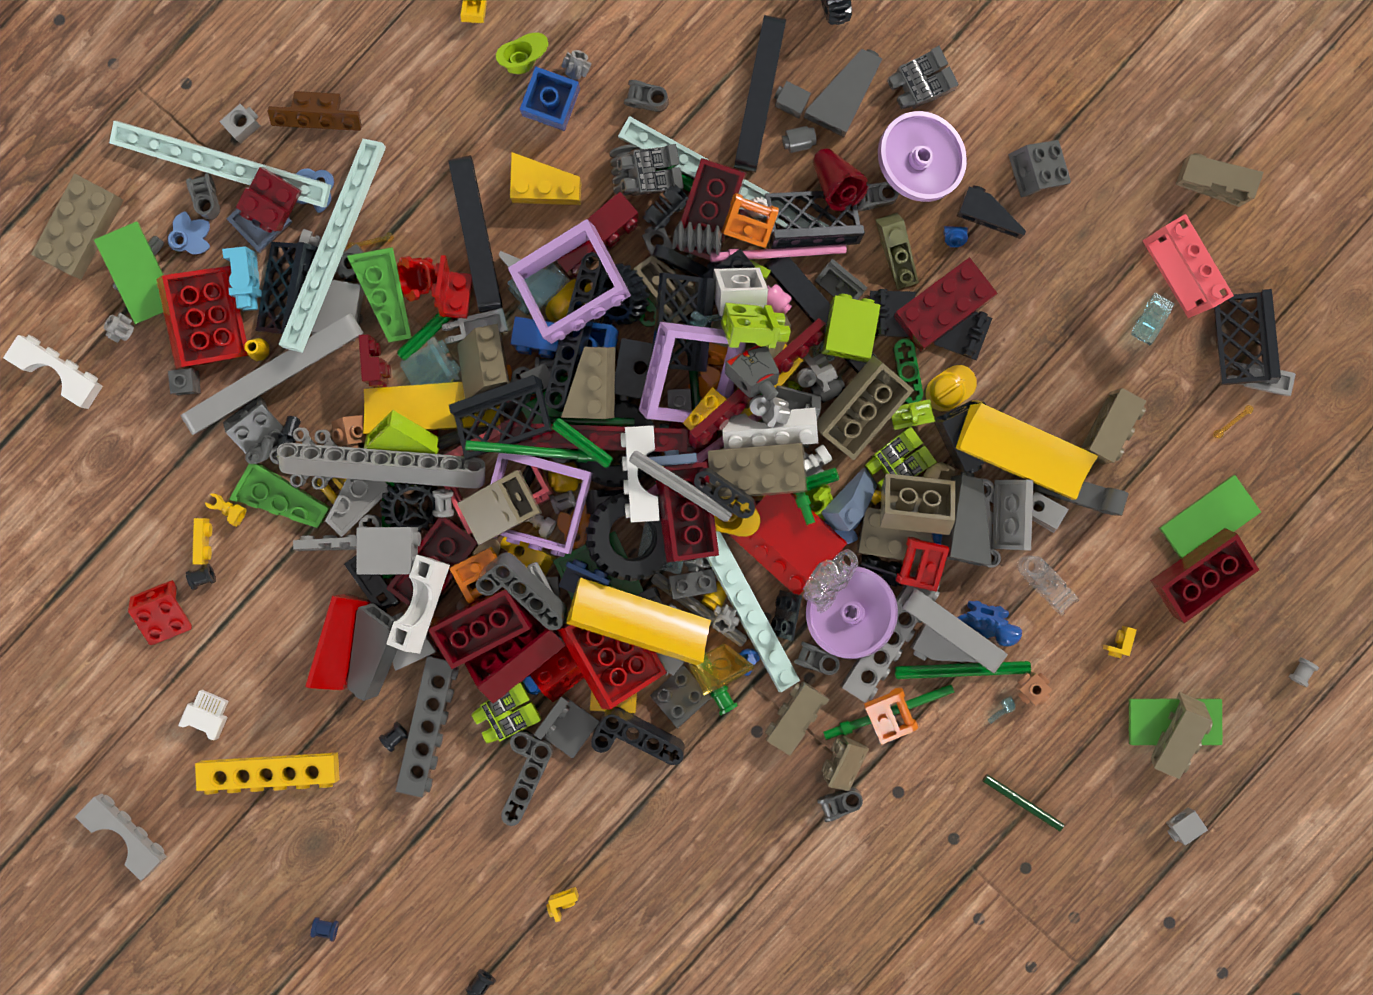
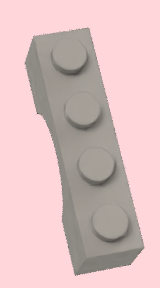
M102 793L93 797L75 818L91 833L101 829H109L120 834L125 840L128 849L125 866L140 881L144 880L167 858L164 854V849L159 844L153 843L147 837L148 834L144 829L136 827L131 822V817L114 805L115 802L111 797Z

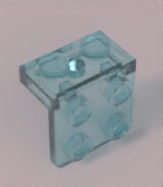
M435 337L427 341L428 345L400 362V366L411 385L451 383L461 379L458 374L461 370L454 359L452 361L447 355L449 349L443 340L439 341Z

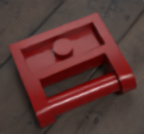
M908 537L906 542L908 546L901 572L897 574L896 582L937 592L949 547L923 541L915 537ZM916 549H921L923 552L916 576L911 577L909 574Z

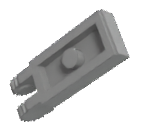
M503 308L471 315L467 319L459 318L458 321L443 324V331H450L458 327L461 330L460 335L446 338L445 343L453 344L460 342L474 328L497 323L501 333L508 332Z
M1236 362V363H1238L1240 366H1242L1244 369L1249 365V364H1244V363ZM1232 364L1230 365V368H1233V369H1235V370H1238V369H1237L1236 367H1234ZM1253 364L1248 370L1254 377L1264 376L1263 368L1259 365ZM1280 370L1281 378L1277 384L1262 382L1241 385L1279 395L1291 396L1296 374ZM1229 375L1227 379L1237 378L1238 376Z

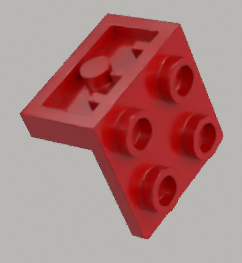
M441 255L440 263H436L435 266L437 283L432 285V297H435L434 306L438 308L439 315L442 317L467 319L473 283L472 276L468 273L450 272L446 255Z
M173 580L130 597L128 612L149 645L157 644L192 629L190 621L176 600L177 586Z
M566 646L530 674L540 691L552 702L584 678Z

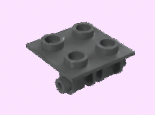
M684 665L677 670L674 676L672 675L650 695L677 729L712 698Z

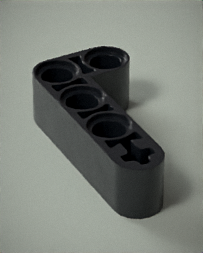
M616 706L605 710L594 730L591 740L592 748L599 753L607 752L615 739L618 738L670 765L680 764L684 757L685 744L680 738ZM614 717L618 722L612 723L608 718ZM636 728L639 732L631 733L628 729ZM604 736L608 740L600 741L597 737ZM655 738L659 742L651 743L648 739Z

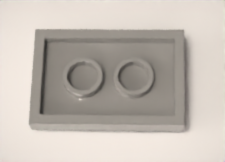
M995 480L992 549L1031 550L1033 480Z

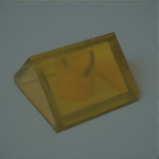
M725 643L705 653L703 663L699 665L689 663V667L704 695L723 687L754 669L752 663Z

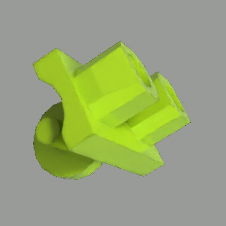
M930 399L901 405L891 417L893 429L898 430L935 422Z

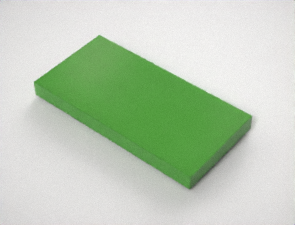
M136 221L94 239L134 323L138 324L164 313L156 280L164 274L139 222Z
M1232 475L1161 525L1159 529L1178 556L1183 558L1222 529L1226 528L1234 532L1261 513V511L1238 478Z
M1176 698L1129 699V744L1157 745L1161 733H1166L1172 720L1168 719L1170 712H1176L1180 700ZM1195 698L1205 703L1213 722L1211 731L1205 734L1201 740L1202 745H1223L1222 699Z

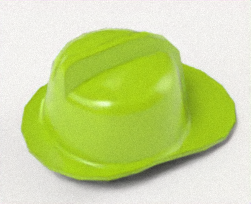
M539 32L526 34L502 45L496 52V61L499 65L506 67L509 73L525 74L533 68L536 59L541 57L547 50L548 39Z

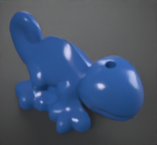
M968 601L967 607L971 609V612L957 617L986 639L995 637L997 643L1004 647L1017 644L1022 637V629L1008 624L1009 621L1004 619L1009 616V611L1004 610L1001 606H987L980 601Z

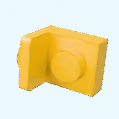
M1122 626V630H1118L1115 642L1118 643L1117 648L1103 645V649L1109 650L1108 655L1122 658V655L1130 656L1137 629Z
M576 887L549 897V903L546 904L549 916L554 917L555 922L561 921L562 915L559 907L562 906V909L574 906L575 901H578L579 894Z

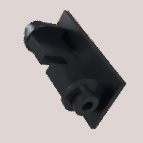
M862 554L859 567L868 569L878 575L882 574V578L888 585L897 587V585L902 586V584L896 582V577L901 572L902 564L895 561L886 562L875 555L866 556Z

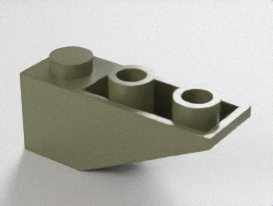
M898 213L876 219L880 241L896 289L899 290L919 283L903 218Z

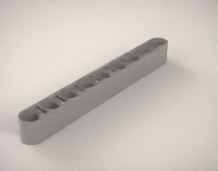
M352 313L309 337L303 353L293 350L284 352L180 416L191 434L195 435L354 340L358 335H362L363 331Z
M284 443L277 448L279 469L286 474L462 488H480L486 482L485 462L477 457L467 460L464 456L299 443Z

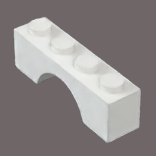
M18 335L3 358L21 370L33 372L42 366L52 367L57 371L62 381L61 395L77 406L89 409L103 387L97 383L98 378L89 372L83 374L77 370L79 366L68 359L63 361L58 358L60 354L52 348L47 347V349H44L39 345L41 341L31 335L27 337Z
M815 408L793 409L787 424L776 422L774 428L768 427L766 423L756 422L746 414L734 415L729 419L726 427L722 429L724 449L818 443Z
M625 427V433H621V446L626 447L627 456L622 457L623 471H628V480H624V494H629L630 504H625L626 518H631V522L659 521L658 497L643 489L638 480V467L629 462V458L634 451H639L645 456L655 451L654 427Z
M416 555L409 575L413 583L412 601L406 613L400 619L394 621L386 643L387 645L405 652L420 654L450 566L449 564Z

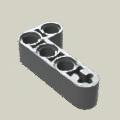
M1084 481L1077 499L1071 500L1033 483V491L1113 516L1123 515L1129 495L1128 492L1119 489L1105 488Z
M502 553L483 568L476 582V588L481 594L486 596L492 595L501 587H504L547 629L557 630L562 626L567 613L566 605L513 554Z
M526 730L515 733L510 740L512 750L527 757L502 810V820L509 826H515L521 821L553 753V746L548 740L543 738L540 740L533 733ZM524 736L527 739V746L519 747L515 741L516 737ZM538 746H545L548 750V755L545 757L539 756L536 752ZM535 767L538 770V776L533 778L528 776L527 768ZM521 787L527 789L528 797L520 798L517 795V789ZM515 803L519 804L515 813L517 816L510 818L509 812L513 809Z

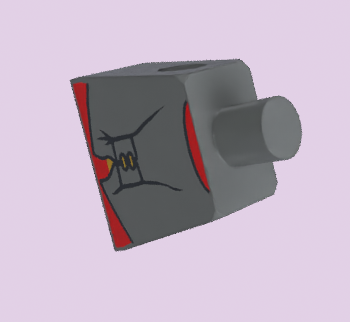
M755 345L726 361V376L748 397H754L762 393L765 399L769 401L777 396L778 391L774 385L778 383L779 370L767 346Z

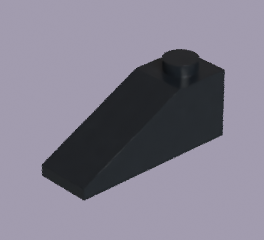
M975 185L973 187L969 186L966 189L956 215L957 217L1018 239L1025 235L1026 230L991 194L985 192L986 189Z

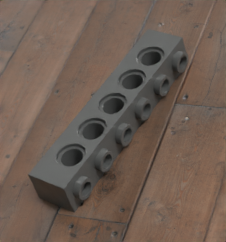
M427 656L395 792L423 798L426 792L430 793L433 784V779L430 778L431 770L436 769L438 756H435L437 747L440 748L442 745L444 734H440L442 725H446L449 712L445 710L447 702L451 703L454 689H451L452 681H456L459 673V667L451 670L446 659L443 657ZM436 675L444 678L445 684L443 687H437L434 684V677ZM430 698H436L439 701V708L437 710L430 708ZM429 720L434 724L433 732H428L424 729V721ZM419 743L428 745V754L419 752ZM415 765L423 768V776L419 777L413 773Z

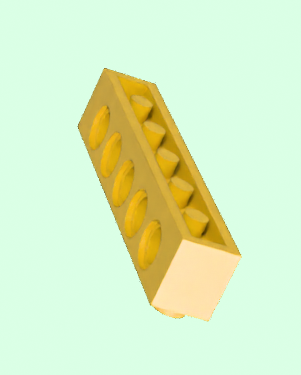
M338 752L201 760L195 763L196 791H204L206 795L219 793L218 790L226 789L227 793H238L243 788H250V792L264 791V787H273L275 791L286 790L287 786L295 785L296 789H307L312 784H319V788L333 787V783L340 780ZM310 766H315L318 769L317 777L310 775ZM287 767L295 770V778L287 776ZM265 768L271 770V780L264 777L263 771ZM241 770H246L249 773L248 781L241 778ZM219 771L226 774L225 782L218 779Z

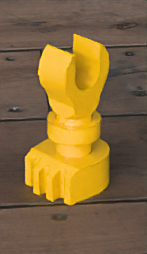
M210 494L217 499V503L213 506L205 502V505L209 509L222 511L223 515L228 516L227 521L229 524L236 527L240 525L246 515V508L238 504L234 506L230 502L226 503L222 496L218 494Z

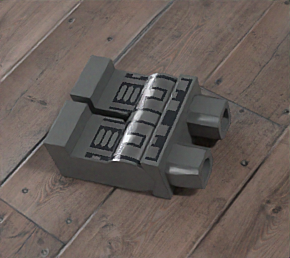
M940 46L931 49L930 52L899 66L897 71L888 78L887 82L892 91L902 86L905 92L897 97L901 110L910 107L914 110L921 105L955 91L959 84L950 66L947 67L948 62Z
M676 144L633 150L616 159L618 170H628L629 178H624L620 182L622 192L632 193V196L664 193L670 186L673 187L675 184L680 189L684 188L680 167L673 168L680 165Z

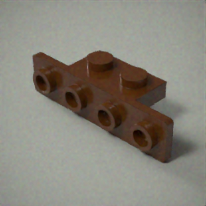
M294 91L291 107L269 106L267 110L272 126L361 131L362 128L358 111L339 110L341 103L339 93Z

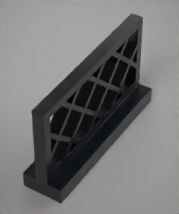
M823 191L766 193L764 199L767 200L768 207L772 205L771 201L776 200L785 205L778 211L776 221L779 218L789 225L786 229L776 230L774 223L770 239L771 249L860 244L865 232L864 226L860 225L857 204L855 206L849 204L845 208L846 210L841 211V215L835 218L827 212L830 208L829 205L823 209L814 202L817 198L825 199ZM796 199H801L807 205L801 210L792 202ZM810 206L820 213L815 220L805 213ZM787 208L798 214L793 221L783 214ZM844 215H847L853 220L854 225L846 226L840 220ZM824 216L833 224L830 227H824L818 221ZM802 217L811 225L808 228H802L796 222Z
M271 241L255 331L283 335L317 252V246L304 242L286 243ZM281 248L284 254L278 260V249ZM295 252V258L293 260L291 255ZM288 261L290 266L284 271L282 265ZM278 271L280 277L274 282V273ZM284 283L286 289L280 294L277 288ZM274 294L276 299L270 304V296ZM287 297V302L285 305L283 300ZM279 305L282 311L276 316L274 310ZM270 316L271 322L265 327L266 318Z
M660 273L652 353L660 322L671 323V320L676 315H679L684 322L682 325L711 328L716 279ZM667 278L672 279L677 286L671 293L666 289ZM690 281L695 282V292L691 296L684 288ZM679 291H681L686 299L680 306L673 299ZM670 302L675 311L667 317L664 313V305ZM688 304L693 309L692 316L689 319L682 312ZM676 338L681 347L675 353L672 351L668 368L707 372L709 342L689 339L685 343L682 338ZM684 350L688 355L687 366L682 365L677 358Z
M1264 289L1257 293L1233 294V297L1226 300L1235 306L1228 315L1220 310L1219 305L1214 307L1221 385L1262 382L1277 384L1281 378L1272 289ZM1256 299L1257 308L1252 313L1241 306L1245 300ZM1237 309L1248 316L1241 325L1231 318V315ZM1250 319L1259 326V330L1254 335L1243 327ZM1226 321L1237 328L1230 337L1222 331V325ZM1239 331L1250 338L1243 347L1232 339ZM1252 341L1261 346V352L1256 357L1245 349ZM1228 343H1231L1239 350L1232 359L1224 353V347ZM1241 353H1244L1253 360L1245 369L1235 362V359ZM1256 363L1263 368L1264 376L1254 377L1248 370ZM1231 364L1242 372L1237 378H1226V369Z
M531 375L449 404L450 413L455 418L465 459L468 460L489 453L465 450L466 440L471 441L472 437L481 440V442H488L494 429L503 433L498 443L511 445L553 431L542 392L544 388L542 379ZM536 393L538 401L534 409L524 405L528 396ZM513 401L518 406L513 415L510 416L503 411L507 403ZM523 407L532 411L526 424L517 420ZM489 409L497 411L491 424L482 420L485 412ZM536 414L543 418L544 427L538 429L530 427ZM501 415L510 418L504 431L495 427ZM469 416L476 419L470 431L464 429L462 419ZM480 422L489 426L483 438L474 434ZM517 422L524 427L520 435L514 437L509 432L513 424Z

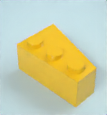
M511 152L510 198L513 203L581 205V179L579 176Z

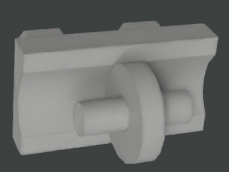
M807 353L803 360L809 368H804L798 373L797 382L802 387H810L817 382L825 393L830 390L828 383L838 378L832 364L828 363L824 354L821 353L812 358Z
M758 395L750 401L749 407L751 412L757 416H762L768 427L774 428L776 422L787 424L791 411L789 408H785L784 399L775 397L767 401L763 395Z

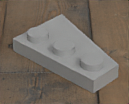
M346 479L325 521L342 537L383 498L382 493L389 492L386 488L388 484L385 481Z
M325 535L323 539H314V536H300V540H293V550H357V535H346L345 538H337L336 535Z

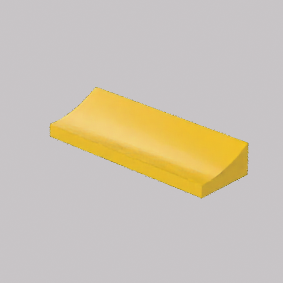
M451 382L364 389L363 434L368 435L392 410L427 431L457 429L454 415L450 413L449 404L465 399L463 383ZM493 409L487 410L482 420L491 424L497 411ZM503 415L500 416L496 426L504 422ZM471 416L462 419L464 428H472L476 419ZM480 422L478 427H488V425Z
M983 403L970 405L956 449L1026 480H1033V483L1071 500L1077 499L1082 484L1098 457L1089 451Z
M580 578L566 624L699 665L704 662L705 646L711 620Z

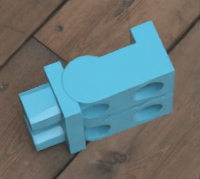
M246 246L222 249L223 258L230 261L232 273L229 277V282L233 288H229V295L236 298L238 309H243V311L258 310L257 298L262 296V290L259 289L257 252Z

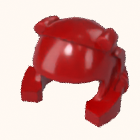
M410 256L401 257L397 263L402 294L410 302L419 300L422 294H428L429 291H432L433 283H437L435 265L430 257L412 259Z

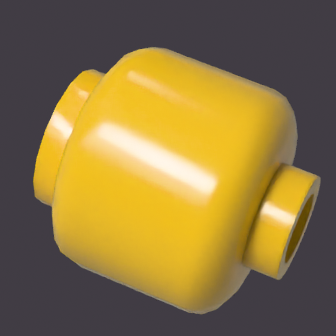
M573 462L559 463L566 466L577 468L576 464ZM548 471L549 485L558 493L570 490L574 492L577 490L579 483H582L581 479Z

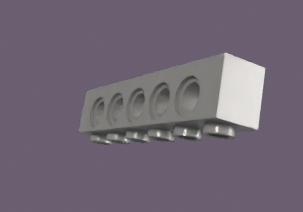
M913 571L911 577H915L917 571ZM904 585L896 598L898 616L894 632L897 634V640L893 644L886 643L878 650L884 652V661L875 663L873 659L874 654L858 658L840 686L865 703L868 699L872 700L878 691L876 688L878 682L886 679L890 672L889 665L892 661L896 662L903 651L900 649L903 643L911 640L915 633L913 630L917 622L921 623V621L908 613L910 617L909 622L901 625L898 617L902 612H907L902 606L914 589L919 590L934 602L940 592ZM866 670H870L873 674L869 682L861 680V674Z

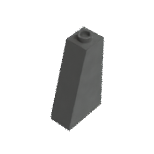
M861 49L807 108L804 118L845 137L880 66L882 58L879 57V54L870 49Z
M961 472L960 475L951 476V481H955V523L950 535L942 534L941 545L949 547L947 555L949 560L978 566L991 565L983 479L975 478L973 473Z
M374 603L358 607L347 685V689L363 701L379 695L398 650L386 644L392 625L397 620Z

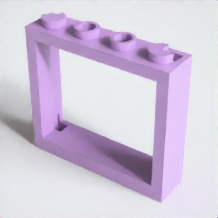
M587 219L508 267L542 337L551 344L559 339L563 340L566 337L565 335L572 331L582 329L588 321L593 318H600L608 309L621 305V301L631 296L595 226ZM590 240L614 287L548 327L525 279Z
M660 322L639 406V411L646 419L684 422L692 412L690 410L658 407L675 338L728 344L724 330ZM740 342L739 348L728 346L717 391L727 399L734 393V383L725 374V363L728 359L745 351L746 344Z
M499 453L491 484L504 477L508 460L582 480L565 544L514 530H508L500 534L507 537L506 542L519 545L520 541L529 543L528 548L542 551L543 547L552 549L551 554L562 557L565 556V553L571 554L593 473L533 456Z

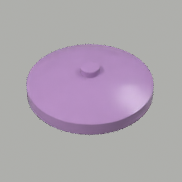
M915 111L899 116L885 129L878 145V161L885 179L898 193L915 201L930 202L947 196L959 185L966 170V151L959 134L946 120L932 113Z
M841 567L827 573L813 587L807 601L806 620L813 639L822 649L841 658L858 659L874 654L888 642L897 623L898 608L892 589L878 574L862 567Z

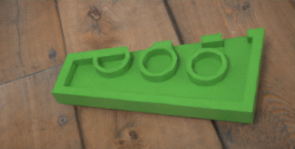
M393 247L347 255L388 342L411 338Z
M260 463L247 466L229 500L247 504V506L260 508L275 515H282L316 528L322 525L331 507L299 487L292 486L289 481Z

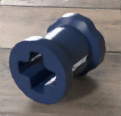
M315 917L310 937L328 938L331 942H334L338 932L339 921L328 922Z

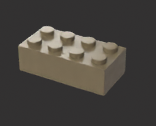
M74 173L31 255L82 280L98 250L94 239L106 235L124 200Z
M872 356L819 418L817 430L852 460H855L911 395L914 389L875 356Z
M802 443L708 451L709 469L750 496L807 492L804 445ZM716 481V484L713 485L711 491H715V487L717 486V484H719L718 481ZM724 487L718 491V494L721 498H730L732 492Z

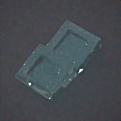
M1155 292L1151 296L1143 314L1138 318L1131 335L1151 346L1166 322L1174 303Z

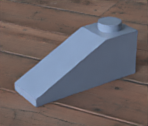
M862 468L821 512L833 530L850 531L865 515L877 487L867 468Z

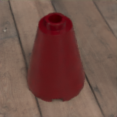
M821 149L815 154L813 165L829 207L835 211L846 210L845 206L849 204L852 206L858 204L868 191L866 176L831 149Z

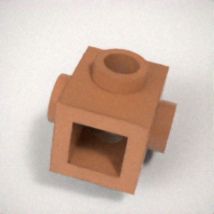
M363 415L342 417L331 422L333 429L332 437L338 447L360 448L359 445L365 443L367 434H363Z
M1026 672L1018 679V684L1015 688L1020 693L1017 696L1026 705L1029 703L1035 706L1038 704L1042 705L1049 699V693L1052 691L1048 686L1050 681L1042 673L1037 675L1034 672L1030 674ZM1039 686V689L1033 693V687Z

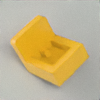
M463 0L461 22L484 23L487 0Z

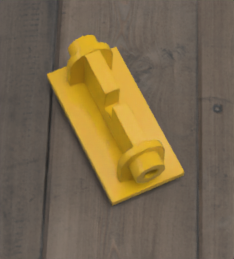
M712 387L683 424L691 431L727 398Z

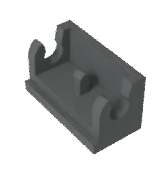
M831 259L815 280L818 285L833 297L839 294H848L852 296V299L858 300L868 288L833 259Z

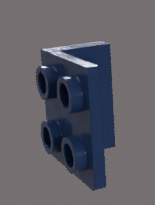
M574 559L573 562L568 561L565 566L567 568L559 583V587L575 594L580 578L608 587L612 579L607 578L608 574L598 568L594 571L587 569L588 564Z

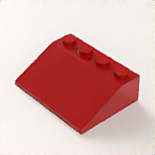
M231 265L162 275L156 279L176 369L249 356L245 350L247 340L241 312L236 306V298L229 295V288H233L229 282V277L232 273Z
M793 493L765 495L755 506L760 516L758 530L747 537L732 534L729 536L792 593L800 595L847 545V542L813 511L812 514L815 522L806 525L801 508L797 507L795 501L797 497Z
M347 593L332 596L305 687L327 690H344L347 688L358 607L371 604L368 599Z
M564 624L557 629L601 709L614 708L667 673L654 651L569 624Z

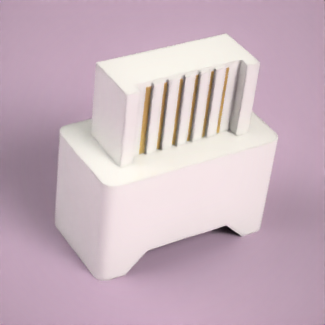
M200 690L195 702L187 704L178 726L186 727L190 725L206 732L208 739H219L228 718L223 715L228 700Z

